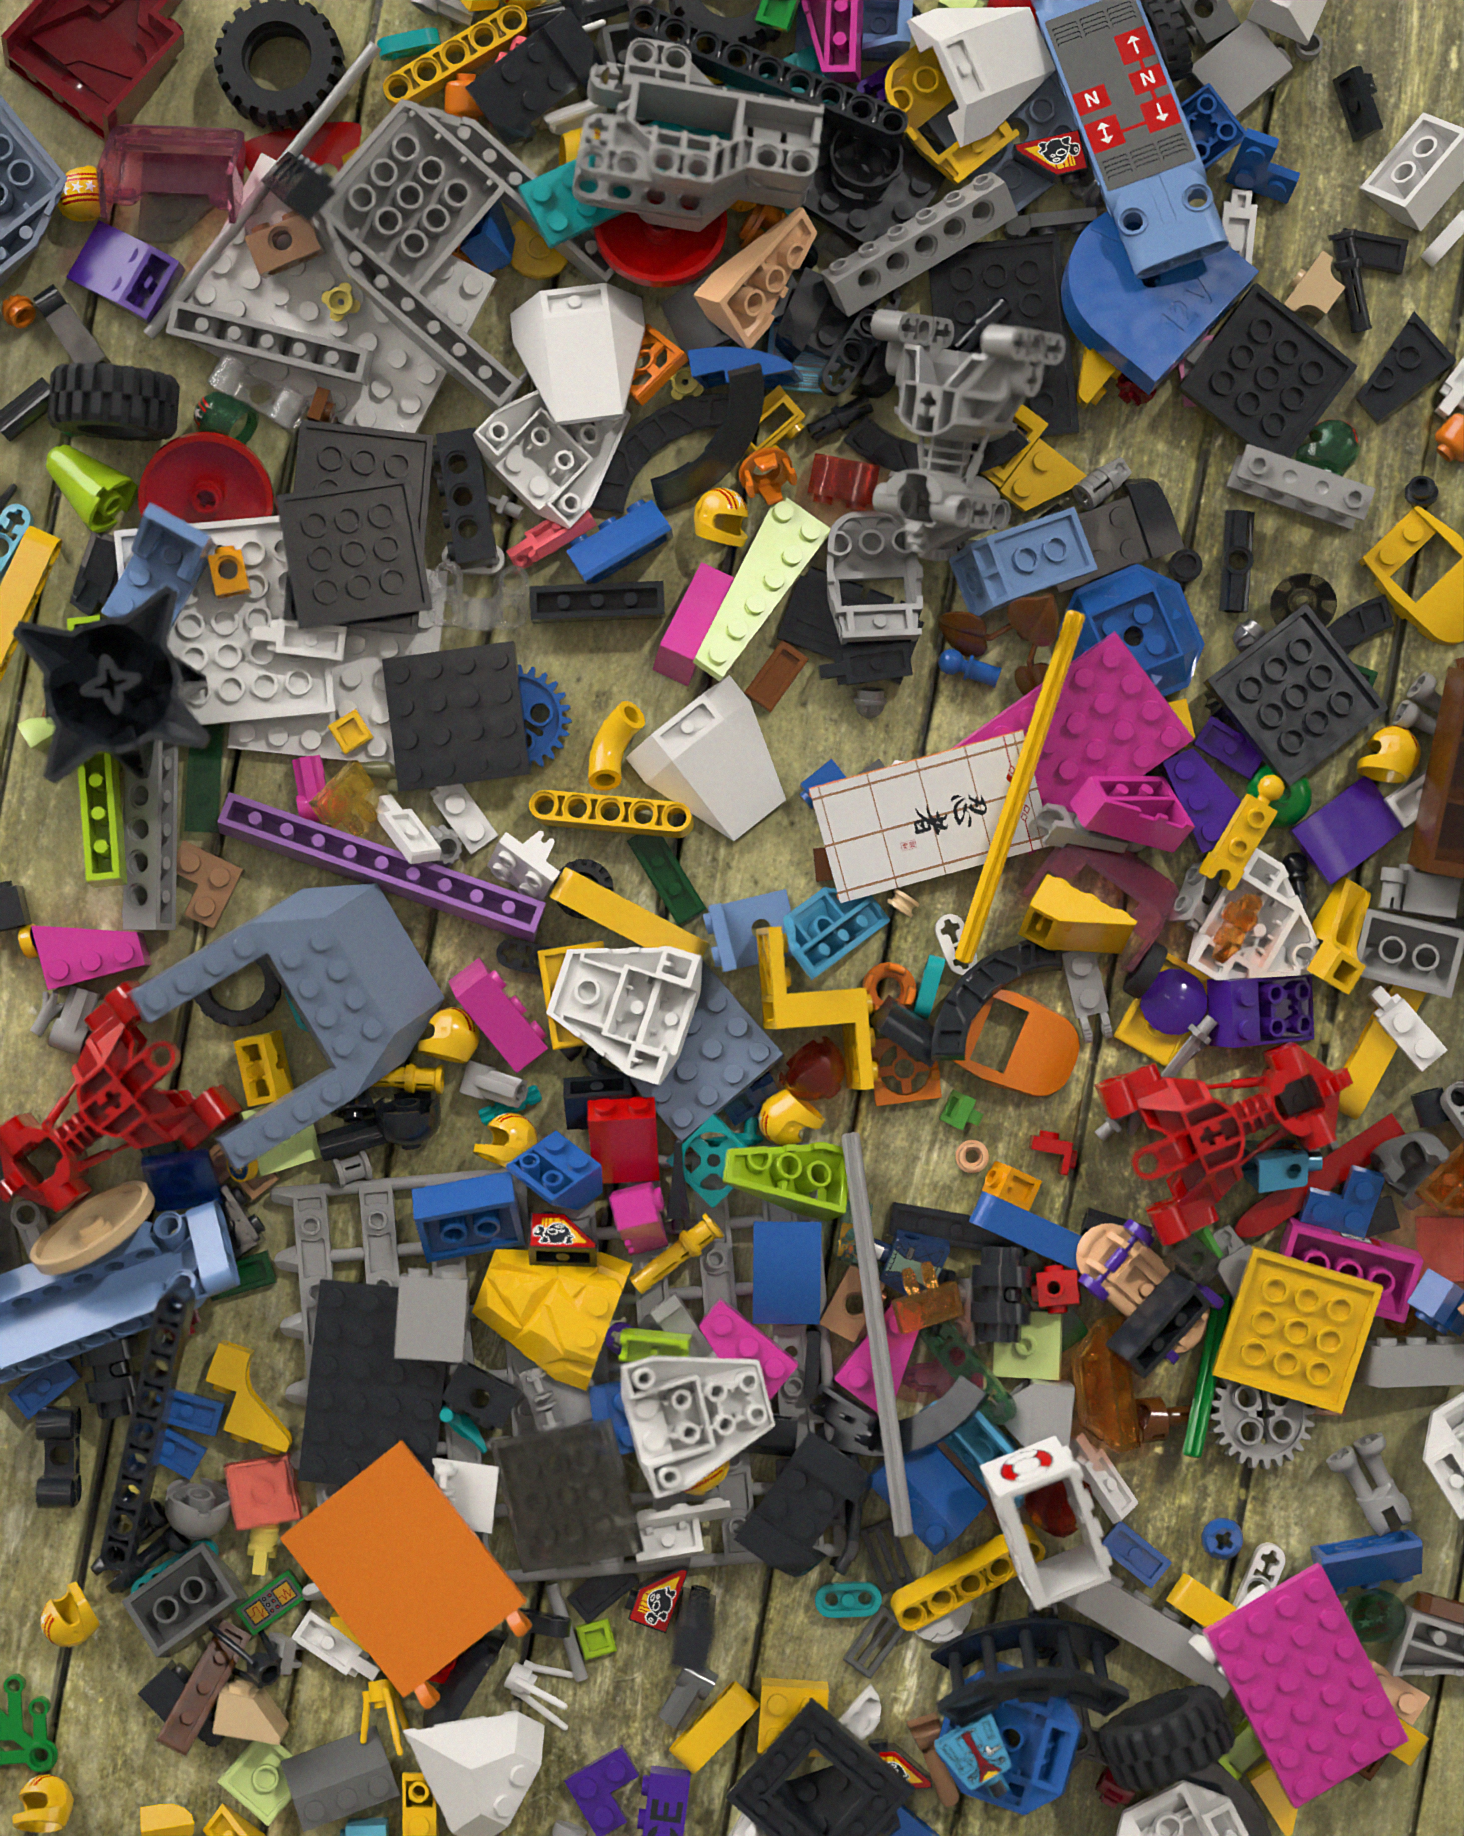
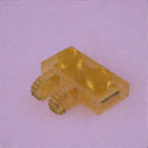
M350 760L309 802V805L323 825L335 828L342 822L347 827V830L357 837L365 831V827L359 817L351 812L354 808L360 814L359 816L367 822L373 823L377 819L374 807L364 799L375 785L358 760Z

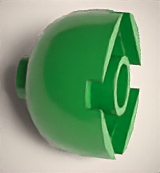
M1267 765L1257 770L1247 782L1245 795L1247 793L1255 798L1259 796V781L1264 776L1274 775ZM1305 775L1285 789L1284 787L1283 795L1279 799L1270 802L1268 806L1278 811L1269 828H1286L1295 825L1305 817L1312 802V788L1309 779Z

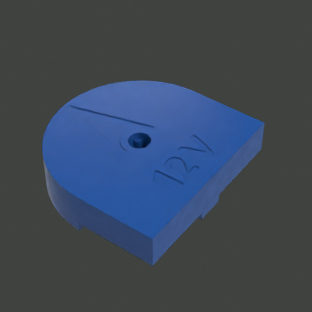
M1107 211L1094 219L1077 239L1064 269L1061 283V299L1066 319L1082 344L1090 351L1092 349L1096 350L1149 395L1250 288L1259 271L1230 246H1227L1215 254L1146 279H1137L1125 246L1119 237V230L1114 217H1111ZM1131 222L1125 228L1129 231H1137L1142 225L1137 222Z

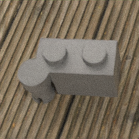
M1399 864V869L1382 867L1380 880L1383 881L1379 904L1380 908L1443 919H1456L1461 879L1435 873H1419L1418 868L1408 864Z

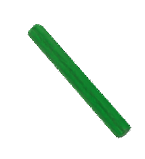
M1217 1293V1295L1225 1304L1219 1311L1212 1307L1210 1308L1182 1451L1185 1456L1200 1458L1203 1453L1217 1376L1212 1375L1211 1371L1229 1319L1232 1297Z

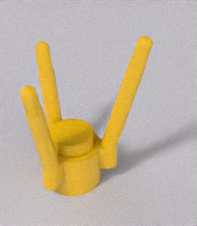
M388 1678L368 1682L369 1690L362 1692L363 1712L360 1743L365 1744L367 1741L371 1702H374L375 1709L386 1707L398 1756H402L403 1748L394 1706L402 1729H410L399 1697V1692Z

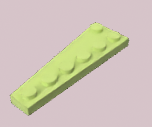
M783 494V501L771 505L693 661L694 664L719 682L829 536L831 529Z

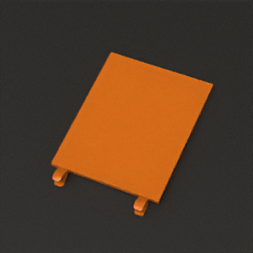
M403 1440L280 1537L283 1544L401 1696L405 1698L414 1691L420 1704L425 1709H430L440 1699L438 1691L426 1680L500 1622L506 1619L517 1637H522L532 1627L531 1621L518 1610L528 1600Z

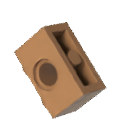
M291 211L283 215V221L270 225L267 222L251 229L252 234L244 238L259 275L266 279L327 254L313 218L308 222L296 212ZM283 234H290L292 237L290 247L286 250H278V238Z
M849 1262L827 1303L828 1307L820 1319V1325L855 1343L858 1336L861 1338L865 1337L867 1324L864 1307L856 1313L848 1311L845 1307L846 1300L850 1296L858 1295L863 1298L859 1267ZM880 1281L883 1303L888 1291L884 1290L886 1284Z

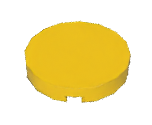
M523 220L518 221L511 228L515 237L511 264L522 276L536 281L551 279L560 274L569 263L554 247L549 249L544 238Z

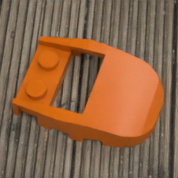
M1002 988L985 1003L975 1017L967 1037L965 1061L953 1062L958 1064L960 1068L996 1088H1003L1031 1097H1046L1059 1091L1068 1081L1079 1055L1080 1040L1076 1028L1066 1017L1040 1003L1035 998ZM995 998L1028 1011L1026 1020L1003 1073L970 1060Z

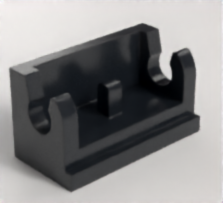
M820 1383L816 1392L822 1396V1400L818 1405L810 1404L809 1410L826 1419L824 1422L866 1450L871 1451L881 1433L879 1416L838 1389Z

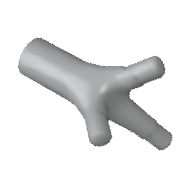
M57 990L52 992L50 998L49 992L45 991L42 993V1009L30 1029L39 1036L43 1035L52 1018L64 1008L65 1002L56 1004L59 995Z

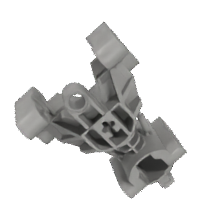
M879 309L872 317L871 332L874 338L888 341L885 366L888 374L896 376L895 385L898 386L900 395L899 407H894V413L899 415L902 423L910 431L919 435L920 444H917L919 470H905L894 475L888 482L880 483L874 490L873 506L877 512L891 514L904 527V532L910 533L907 543L913 544L912 551L919 553V557L941 562V560L948 561L950 555H957V547H965L964 541L988 530H1002L1007 526L1011 514L1009 503L1000 499V494L992 483L985 478L976 476L984 457L982 452L986 442L998 440L1004 437L1010 430H1016L1017 424L1012 423L1014 415L1021 404L1024 403L1025 396L1033 397L1040 389L1044 364L1058 365L1062 361L1065 353V340L1060 334L992 324L983 333L982 354L972 353L970 356L968 352L946 349L951 345L954 338V325L951 320ZM924 436L931 437L930 445L924 442ZM981 442L978 451L971 450L972 443ZM970 454L973 455L971 462H969Z

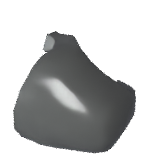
M1412 1131L1382 1142L1371 1152L1370 1158L1375 1171L1381 1172L1385 1177L1384 1182L1397 1194L1404 1197L1401 1201L1408 1210H1415L1425 1203L1426 1194L1433 1177L1451 1154L1445 1144L1433 1134L1426 1131Z

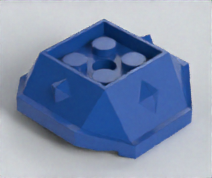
M1135 564L1074 590L1056 636L1058 639L1068 610L1082 613L1085 616L1071 662L1116 631L1163 697L1189 686L1205 644L1178 582L1142 565ZM1133 629L1140 633L1141 637L1138 646H1130L1125 642V630Z
M1002 1661L997 1662L999 1672L1020 1669ZM985 1669L964 1679L965 1685L985 1676ZM1050 1697L1049 1701L1019 1703L1018 1699L999 1703V1709L991 1712L1012 1766L1001 1773L1010 1787L1009 1790L994 1799L984 1784L974 1790L968 1789L937 1752L961 1793L1026 1815L1065 1794L1082 1732V1725L1073 1704H1069L1067 1698ZM944 1717L939 1738L959 1726ZM1011 1728L1015 1729L1020 1735L1018 1746L1013 1745L1009 1740L1008 1733Z

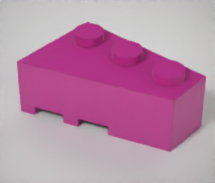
M701 562L660 643L652 670L689 686L698 667L693 661L735 579L734 577Z
M1090 776L1070 801V805L1076 813L1078 820L1085 829L1172 853L1177 850L1195 828L1164 776Z
M893 1296L883 1311L896 1398L922 1319L912 1309ZM867 1332L865 1337L860 1339L833 1374L835 1381L878 1413Z

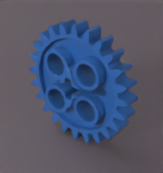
M518 664L525 720L543 731V735L538 736L526 728V733L532 738V744L528 748L532 770V762L534 761L539 766L544 767L542 757L545 755L553 760L555 759V755L552 752L553 747L564 749V746L558 739L559 737L570 736L562 727L572 723L570 718L563 717V713L569 711L571 707L570 705H560V701L566 697L565 692L554 693L559 684L557 681H554L547 685L548 674L546 672L539 678H536L535 667H531L528 674H524L522 666ZM539 705L547 706L550 710L549 718L542 723L535 722L532 719V711Z

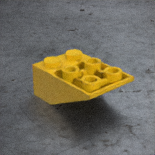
M1047 874L1029 905L1018 934L1047 950L1122 954L1137 921L1131 918L1125 911L1114 909L1102 903L1093 894L1083 893L1073 888L1066 880L1058 877L1054 878Z

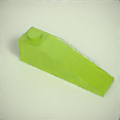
M815 1142L806 1145L788 1144L779 1147L762 1146L727 1150L723 1175L724 1184L798 1215L817 1218L825 1222L846 1214L848 1183L843 1147L826 1142ZM818 1190V1198H811L809 1193Z

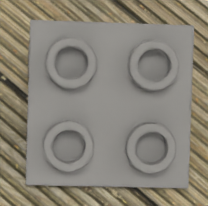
M539 1366L518 1373L541 1437L548 1434H557L563 1431L562 1429L592 1418L588 1388L585 1391L555 1380ZM592 1379L590 1380L588 1386L594 1385Z

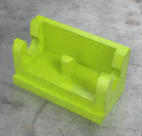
M625 1327L620 1334L622 1350L619 1355V1362L632 1363L652 1356L690 1357L692 1334Z
M1246 1717L1233 1729L1235 1733L1233 1748L1218 1761L1237 1781L1242 1777V1773L1264 1753Z

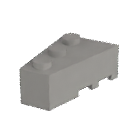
M1437 1335L1436 1341H1427V1337L1407 1336L1406 1341H1397V1338L1378 1337L1376 1341H1366L1352 1382L1378 1388L1464 1385V1343L1457 1342L1456 1336Z
M1405 1604L1403 1613L1406 1614V1617L1400 1619V1622L1405 1619L1406 1622L1398 1626L1386 1662V1670L1392 1676H1464V1624L1419 1611Z

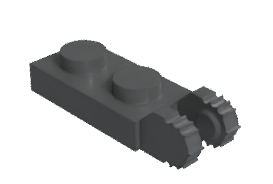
M1096 207L1017 216L1006 222L1003 234L1006 240L1026 238L1029 234H1037V236L1055 235L1057 231L1070 230V233L1074 235L1081 234L1097 218Z

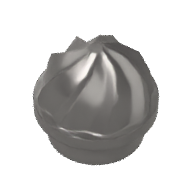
M1248 618L1244 623H1239L1236 626L1233 635L1234 645L1237 650L1243 652L1267 633L1258 623Z
M860 687L857 689V696L854 697L853 702L856 704L858 714L866 719H873L881 714L884 706L887 704V699L884 698V689Z

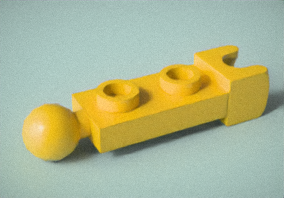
M1276 775L1264 776L1259 781V796L1257 798L1246 793L1214 849L1207 854L1199 868V873L1210 879L1222 869L1219 885L1229 891L1234 890L1245 872L1243 869L1278 811L1268 806L1271 801L1279 799L1284 792L1283 781Z

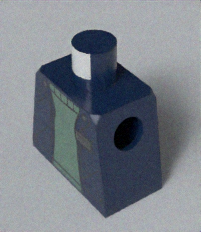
M902 1229L896 1230L890 1244L874 1238L876 1259L882 1262L879 1269V1280L920 1306L926 1307L950 1253V1241Z

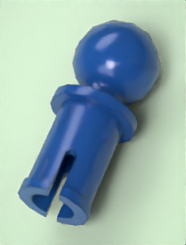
M956 649L945 650L938 658L939 668L942 672L948 675L962 672L964 673L963 680L966 681L969 678L990 685L993 688L996 687L1002 669L1001 667H995L975 660L973 655L967 661Z

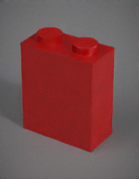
M655 1097L589 1100L588 1129L591 1157L602 1165V1184L660 1181Z

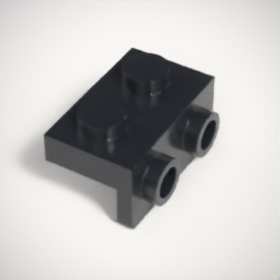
M224 1183L220 1186V1190L195 1205L197 1207L213 1200L220 1204L225 1216L235 1260L266 1240L262 1234L266 1230L263 1223L255 1213L253 1215L249 1214L244 1206L248 1202L247 1198L238 1186L233 1188L231 1184Z

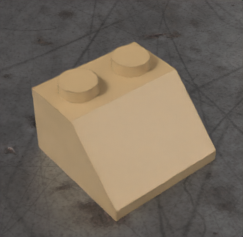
M235 1677L234 1680L229 1679L219 1693L212 1734L280 1745L288 1731L289 1722L265 1688L258 1689L253 1683L240 1677Z

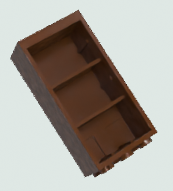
M1461 662L1460 668L1448 667L1407 863L1425 872L1464 879V663Z

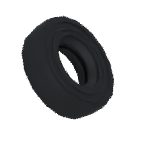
M1150 941L1131 966L1123 984V991L1134 998H1141L1161 971L1168 949L1158 942Z

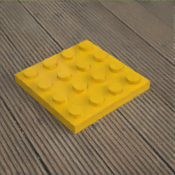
M1252 1246L1211 1371L1212 1375L1342 1414L1383 1291V1286Z

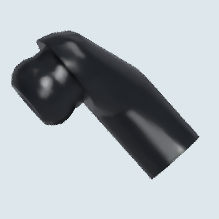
M591 1046L587 1048L585 1056L582 1055V1064L592 1076L624 1074L600 1063L603 1056Z

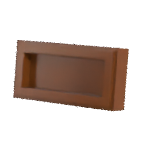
M781 640L744 694L771 713L806 665L809 658L784 640Z

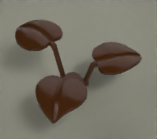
M1053 594L1040 597H1022L1014 600L1007 610L1010 623L991 634H986L987 626L984 620L969 612H947L938 618L939 628L949 645L966 657L971 655L974 657L982 656L988 648L986 641H992L1014 628L1021 639L1032 642L1026 661L1027 666L1018 667L1014 673L1019 691L1025 696L1044 682L1049 664L1043 662L1034 664V656L1038 646L1050 645L1057 636L1058 613Z

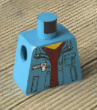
M1285 1139L1279 1140L1265 1152H1259L1240 1168L1243 1178L1259 1193L1306 1186L1308 1183V1172L1321 1171L1323 1160L1320 1151L1306 1152L1294 1140ZM1246 1140L1240 1161L1257 1148L1256 1145L1262 1140Z
M992 1712L980 1716L963 1728L959 1726L934 1741L937 1752L968 1789L974 1790L984 1784L993 1799L1009 1790L1010 1787L1001 1773L1008 1770L1012 1765Z

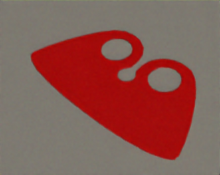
M347 121L325 122L301 151V154L319 166L330 163L339 172L344 166L342 156L359 147L362 127L358 123ZM287 128L283 132L274 131L251 138L240 144L238 152L249 171L252 172L261 153L277 161L301 129L292 131L291 128Z

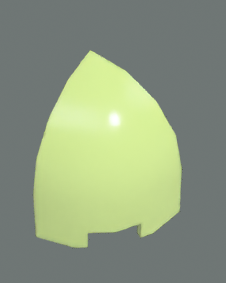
M29 718L17 724L30 748L42 752L51 745L55 726L47 724L46 718Z

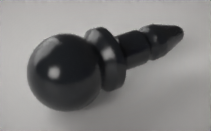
M1291 852L1283 858L1282 864L1287 870L1288 879L1295 895H1298L1305 912H1307L1309 898L1306 894L1305 882L1310 879L1309 874L1306 873L1308 870V860L1302 853Z

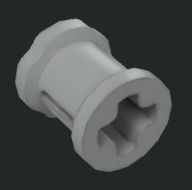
M364 1150L358 1152V1156L341 1161L337 1158L331 1160L334 1177L339 1188L345 1187L346 1183L361 1178L369 1180L373 1177L370 1162Z

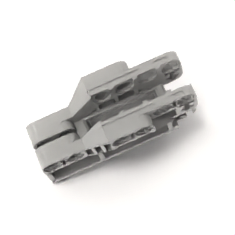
M638 38L630 43L625 65L607 62L606 66L597 67V64L592 67L587 87L589 100L601 107L617 109L616 116L594 113L584 120L572 187L573 195L580 203L638 213L640 218L647 223L700 232L737 200L796 209L804 204L817 166L823 104L715 86L691 62V54L686 47L646 38ZM636 59H643L647 62H639ZM670 64L677 65L680 68H673ZM618 84H622L621 90H617ZM640 117L730 133L729 141L719 140L716 136L707 138L690 135L687 131L678 133L658 129V126H653L652 128L639 126L634 121V118ZM594 127H601L600 140L593 139ZM658 142L679 145V147L661 145ZM686 147L709 150V152L686 149ZM589 155L596 156L594 168L588 167ZM657 168H663V169H667V170H669V171H667V172H662V171L658 170ZM690 173L701 175L702 177H694ZM584 180H590L597 185L598 189L593 193H585L580 189L579 184ZM617 186H624L630 190L631 196L626 199H619L613 194L612 190ZM648 200H656L661 204L654 205L651 204ZM681 206H690L694 210L688 211Z

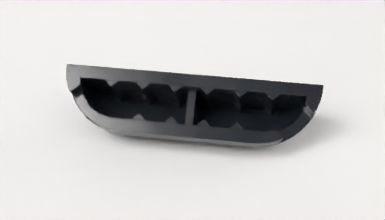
M497 1629L490 1630L459 1655L456 1665L451 1670L445 1683H439L436 1688L440 1694L439 1701L430 1709L424 1710L423 1729L432 1728L435 1724L459 1720L501 1650L508 1633Z

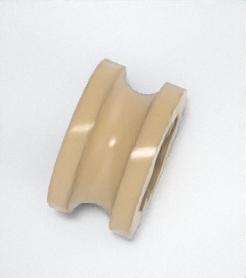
M895 888L893 891L895 894L894 898L888 899L887 903L907 917L912 918V909L918 908L920 904Z

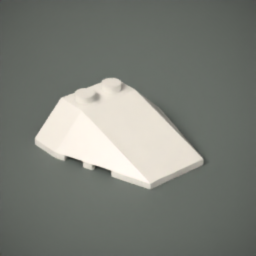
M661 946L659 948L628 947V949H567L546 1013L590 1045L600 1055L611 1061L625 1074L660 1086L680 1057L701 993L702 956L671 946Z

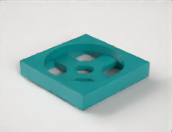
M712 1114L682 1144L685 1181L712 1208L734 1187L727 1185L723 1189L710 1190L706 1189L701 1182L710 1173H717L723 1179L727 1150L735 1149L736 1147L748 1148L716 1114ZM708 1132H716L726 1135L727 1138L718 1147H710L701 1138V1135ZM690 1146L701 1157V1164L692 1173L685 1167V1153ZM674 1153L666 1160L672 1168ZM711 1154H716L720 1158V1164L716 1167L708 1164V1157Z

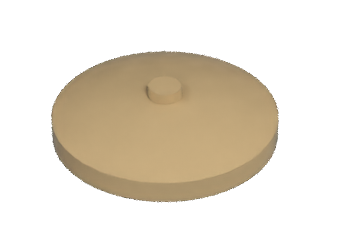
M142 1181L119 1183L91 1195L62 1214L38 1237L30 1251L32 1263L43 1275H57L74 1270L98 1259L123 1242L144 1222L153 1209L155 1203L154 1195L147 1184Z

